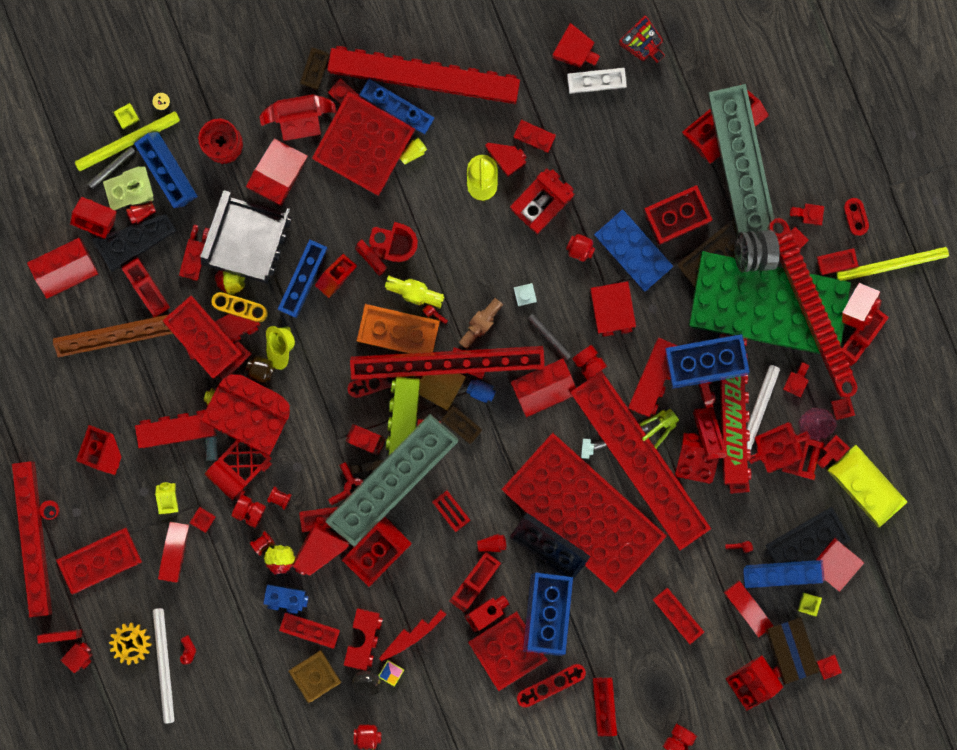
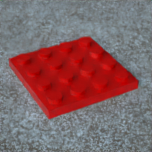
M348 91L312 159L379 196L416 128Z

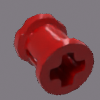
M274 486L267 502H273L285 510L292 495H287L277 490V487Z
M264 531L263 535L256 541L250 542V545L261 556L262 552L271 545L274 546L275 542Z

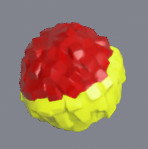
M220 270L215 275L217 287L226 294H235L245 287V277Z
M278 545L274 546L273 549L271 547L268 548L264 561L266 567L273 574H286L293 566L295 556L291 547Z

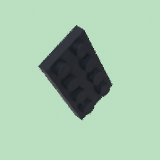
M829 507L767 543L765 547L775 563L815 561L834 538L843 545L851 541L834 509Z
M528 513L525 514L509 537L564 576L573 577V579L591 557Z

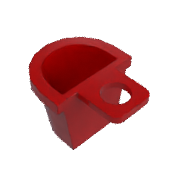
M394 222L392 231L374 227L369 244L385 249V260L404 262L415 254L418 240L415 232L410 227ZM379 232L384 233L386 237L385 241L381 244L374 240V236Z

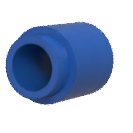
M472 379L466 393L470 394V397L487 404L488 400L492 402L496 391L493 390V385L479 379Z

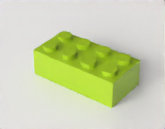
M397 377L392 381L391 393H395V396L390 400L389 412H393V417H390L388 420V431H391V436H388L386 441V450H389V455L416 428L421 377Z

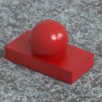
M361 239L356 244L355 250L381 276L387 269L382 262L385 258L386 250L374 246L369 247Z

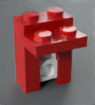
M546 168L544 172H541L536 180L510 206V210L537 235L575 195L573 193L574 189L567 182L563 184L559 180V174L553 169L549 171ZM544 191L546 195H542L537 202H534L533 200ZM551 198L553 201L543 210L542 207ZM529 207H536L538 214L530 216L527 212Z

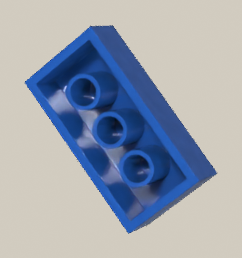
M742 334L665 349L672 389L749 374Z
M543 573L531 574L523 651L558 656L566 654L573 577Z

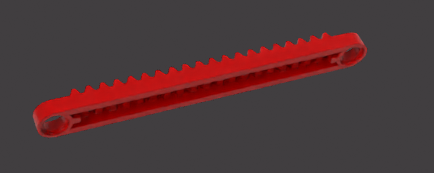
M781 218L774 219L769 223L767 230H773L775 223H779L783 227L782 233H775L779 243V259L837 393L844 398L855 395L858 387L853 371L849 367L850 364L846 360L847 357L844 355L840 341L837 339V334L834 332V327H832L831 321L828 319V314L825 312V307L822 305V300L819 298V293L816 291L813 279L809 275L810 272L806 268L807 265L803 261V256L800 254V249L797 247L794 235L791 233L785 220ZM845 382L849 383L852 387L850 393H845L842 390V385Z

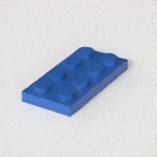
M623 209L594 234L644 292L674 267Z

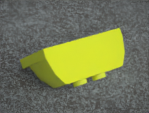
M854 445L838 462H835L827 470L878 528L907 503L905 498L857 445Z

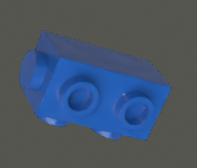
M268 584L264 604L268 605V609L279 610V607L287 608L286 612L298 614V611H302L303 607H307L309 596H306V591Z

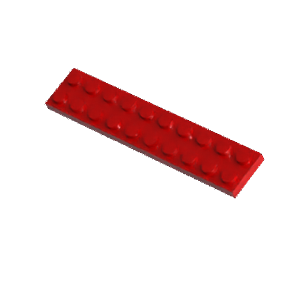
M602 371L570 392L679 551L711 529L650 439L642 440L646 435Z

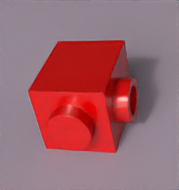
M77 642L60 661L73 673H76L81 667L85 669L92 662L90 658L93 654L90 653L91 648L84 642L82 644Z

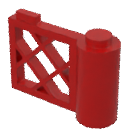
M238 440L204 474L232 501L235 498L239 500L240 496L245 494L243 489L261 470L265 472L272 465L269 462L272 459L270 456L258 450L252 451V447H250V451L239 452L238 444L240 441ZM237 454V465L229 466L223 461L228 455ZM239 454H250V465H239ZM252 454H261L266 459L262 464L253 465ZM251 467V475L245 481L239 475V468Z

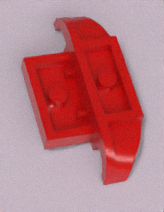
M312 94L277 100V102L267 107L259 118L261 126L271 122L280 123L283 141L321 135L318 116H321L322 113H336V107L333 101Z

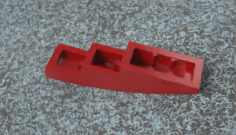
M440 609L429 623L422 619L411 633L404 628L379 659L381 661L388 659L418 642L447 613Z

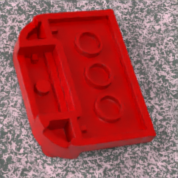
M231 374L224 378L217 386L200 421L269 456L289 418L290 405L278 393L242 375Z

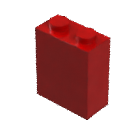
M629 282L590 288L597 334L607 337L614 335V331L621 330V334L630 333L632 328H636Z

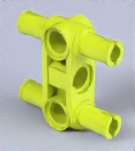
M390 275L388 276L387 281L389 282L385 284L386 290L401 294L403 299L417 305L427 303L441 309L444 294L431 291L426 284L413 279L402 281Z

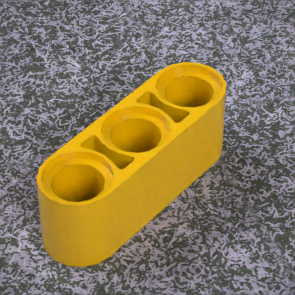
M221 292L216 293L212 297V305L219 311L255 322H262L267 317V309L261 304ZM219 297L226 298V304L222 307H218L216 304ZM242 302L245 305L244 310L240 313L236 312L235 305ZM256 308L263 310V315L260 318L253 316V311Z

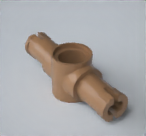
M494 298L485 310L478 311L469 322V330L459 343L468 349L478 336H484L494 324V316L503 304Z

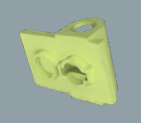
M136 167L123 172L120 176L103 181L110 208L113 210L128 205L149 203L154 200L146 167Z

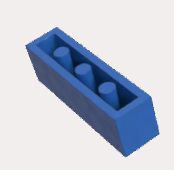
M159 132L147 133L134 143L173 208L184 207L198 197Z
M309 239L278 307L279 311L297 319L327 254L328 248Z
M823 560L746 565L743 569L745 588L823 583L825 579Z

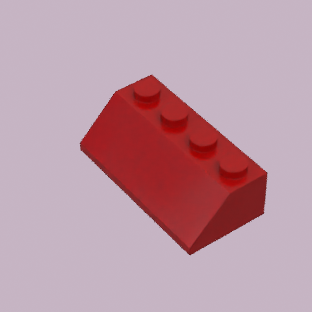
M747 90L756 127L769 115L761 101ZM709 109L682 133L696 151L711 164L720 156L711 109Z

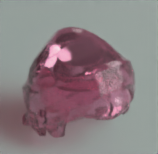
M815 407L808 409L799 419L798 425L800 433L807 431L810 439L820 440L821 437L826 439L827 436L834 432L837 422L828 410Z

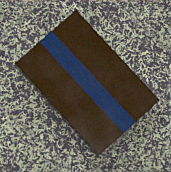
M801 617L765 629L783 685L819 672Z

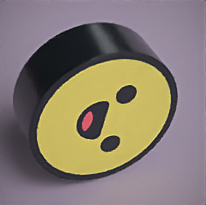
M158 92L152 97V105L157 111H167L171 106V98L165 92Z

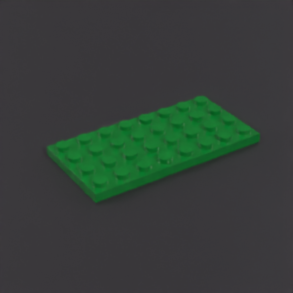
M704 251L701 252L688 327L730 336L742 334L745 339L820 354L784 268L777 267L775 270L768 271L757 269L754 272H741L737 267L735 258ZM809 274L813 279V284L816 286V291L819 293V298L822 300V305L825 307V312L828 314V319L831 321L832 327H834V332L837 334V339L840 341L841 346L844 328L842 313L848 303L851 282Z

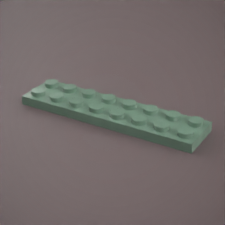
M746 84L707 92L737 234L753 231L756 234L757 231L767 230L769 223L774 220V214ZM776 224L773 225L775 233H777Z
M429 414L326 519V523L355 547L458 443L459 439Z

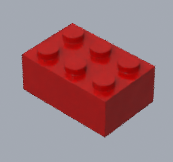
M697 185L643 210L658 246L711 223L713 220Z

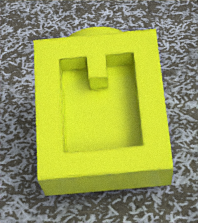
M165 482L156 486L159 514L178 512L175 483Z

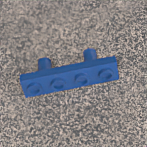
M368 79L359 94L365 100L416 128L417 131L424 135L435 119L371 79Z

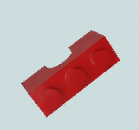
M357 608L352 628L360 629L364 632L365 643L359 647L348 646L344 666L365 671L367 667L372 666L374 656L370 654L372 648H376L378 641L375 633L376 629L381 628L383 618L379 617L380 613Z

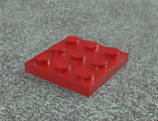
M517 611L468 641L498 691L548 661L544 654L523 651L526 625Z

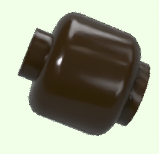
M256 356L253 361H248L245 370L249 371V379L264 384L267 381H271L275 367H273L272 361Z

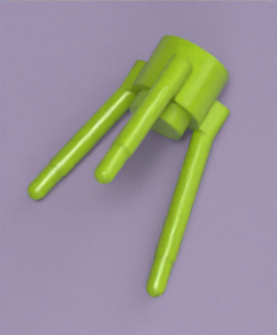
M668 409L666 412L662 410L660 413L639 423L640 426H643L660 418V424L642 438L643 441L647 440L662 427L667 428L654 445L656 449L671 430L676 427L675 423L679 421L671 409Z

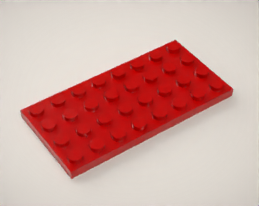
M554 433L546 439L501 489L526 513L535 517L591 556L585 566L615 593L667 537Z

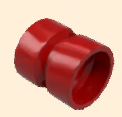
M590 345L572 358L577 367H582L581 372L586 380H589L607 367L603 359L597 357L598 352L593 345Z
M241 495L231 516L240 521L244 519L246 524L256 528L265 512L266 506L259 502L253 503L251 498Z
M676 723L671 731L672 737H668L662 747L666 750H689L688 746L693 745L697 735Z

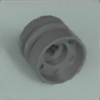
M760 230L756 234L753 231L747 233L739 232L736 235L734 254L739 271L754 272L757 269L768 271L777 268L780 251L778 239L773 230Z

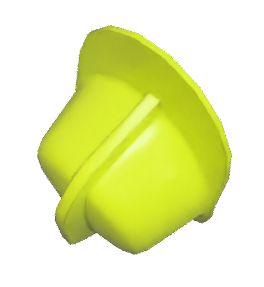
M478 155L468 163L467 187L469 193L475 199L488 200L497 191V164L493 158L487 155Z
M270 326L266 331L268 360L273 362V367L282 370L288 364L289 352L295 345V339L290 327L277 328L276 326Z

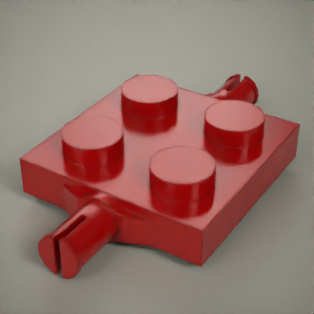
M787 422L754 437L758 446V453L751 455L749 462L753 464L761 460L768 473L804 458L800 449V442L810 439L809 433L805 431L796 435L792 424Z

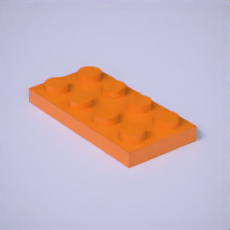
M365 304L357 342L404 353L433 352L440 321Z

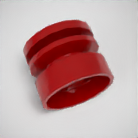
M221 118L212 119L200 129L198 136L199 145L212 161L226 164L236 160L241 154L243 138L236 127L229 121ZM224 139L226 144H223L221 147L218 143Z

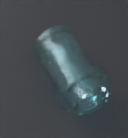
M206 437L203 442L205 444L206 461L218 460V441H216V437Z

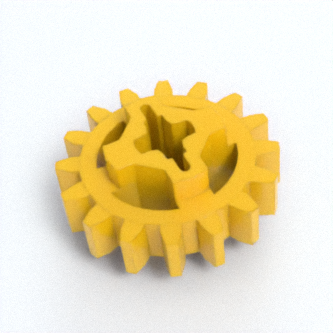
M130 623L129 627L126 624H122V630L117 627L115 629L117 634H111L114 641H110L109 644L113 645L114 648L110 649V652H116L114 658L120 657V663L127 660V664L130 665L132 660H134L135 664L139 663L138 658L144 660L145 656L143 654L150 653L147 647L152 646V643H148L147 640L151 636H145L147 629L141 631L140 624L136 628L133 623ZM126 631H132L130 636L127 637L122 636V634ZM139 635H140L141 638H142L143 645L140 644V642H139V639H138ZM132 639V640H133L132 643H133L136 647L132 646V647L128 648V643H126V641H129V640ZM118 643L122 646V652L119 650ZM132 651L140 652L136 656H129Z

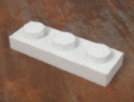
M625 68L567 74L569 94L627 87Z

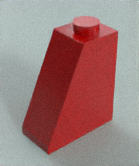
M314 523L295 558L293 567L295 571L302 575H312L347 549L349 542L341 535Z

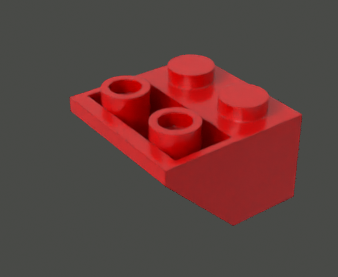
M762 655L725 678L746 711L771 699L784 688Z

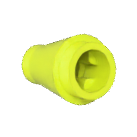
M419 138L413 139L403 151L400 160L406 165L410 161L424 155L427 148Z

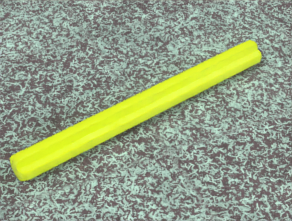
M172 112L75 161V165L79 171H82L134 145L135 142L147 133L160 132L178 123L180 118L176 112Z
M947 247L839 271L836 273V277L840 281H846L947 258L949 252Z

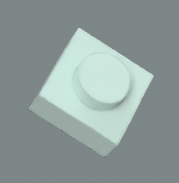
M532 283L514 287L518 307L537 302Z
M582 439L581 458L589 459V455H593L594 444L590 443L591 439Z

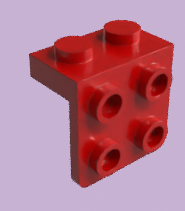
M684 433L675 475L680 478L710 484L713 482L719 458L707 459L700 436L694 433Z

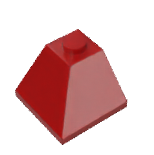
M88 425L76 461L115 475L120 465L121 454L114 435Z

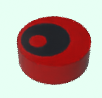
M48 500L41 504L39 511L43 518L51 520L59 515L60 508L55 501Z

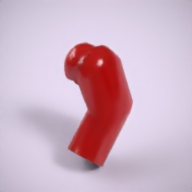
M189 635L180 639L185 648L182 656H180V662L184 665L190 664L196 654V648Z

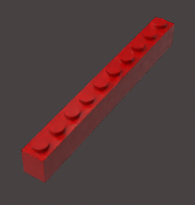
M336 46V49L331 48L327 70L329 74L365 80L371 79L377 82L510 104L517 103L520 79H517L516 75L506 74L504 77L498 76V73L493 71L480 73L475 68L462 70L457 65L444 67L438 62L425 64L422 63L423 60L414 58L411 61L404 60V57L397 55L389 58L379 52H374V55L366 54V51L361 49H355V52L347 51V48L343 46Z
M543 346L355 356L350 359L351 380L545 369Z

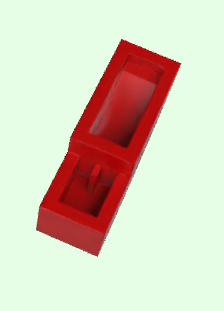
M138 256L122 266L123 272L154 318L170 308Z
M879 309L877 311L874 310L871 324L869 326L866 325L863 331L856 328L841 347L850 366L857 362L889 318Z
M170 522L160 565L159 580L179 582L189 525Z
M485 552L449 602L465 613L501 563Z
M739 580L724 591V594L758 638L766 632L765 629L773 627L768 617Z

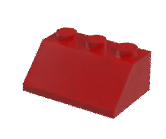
M80 238L27 262L35 281L46 299L99 274L83 240Z
M564 358L545 366V369H538L510 382L525 417L571 398L570 392L576 389Z

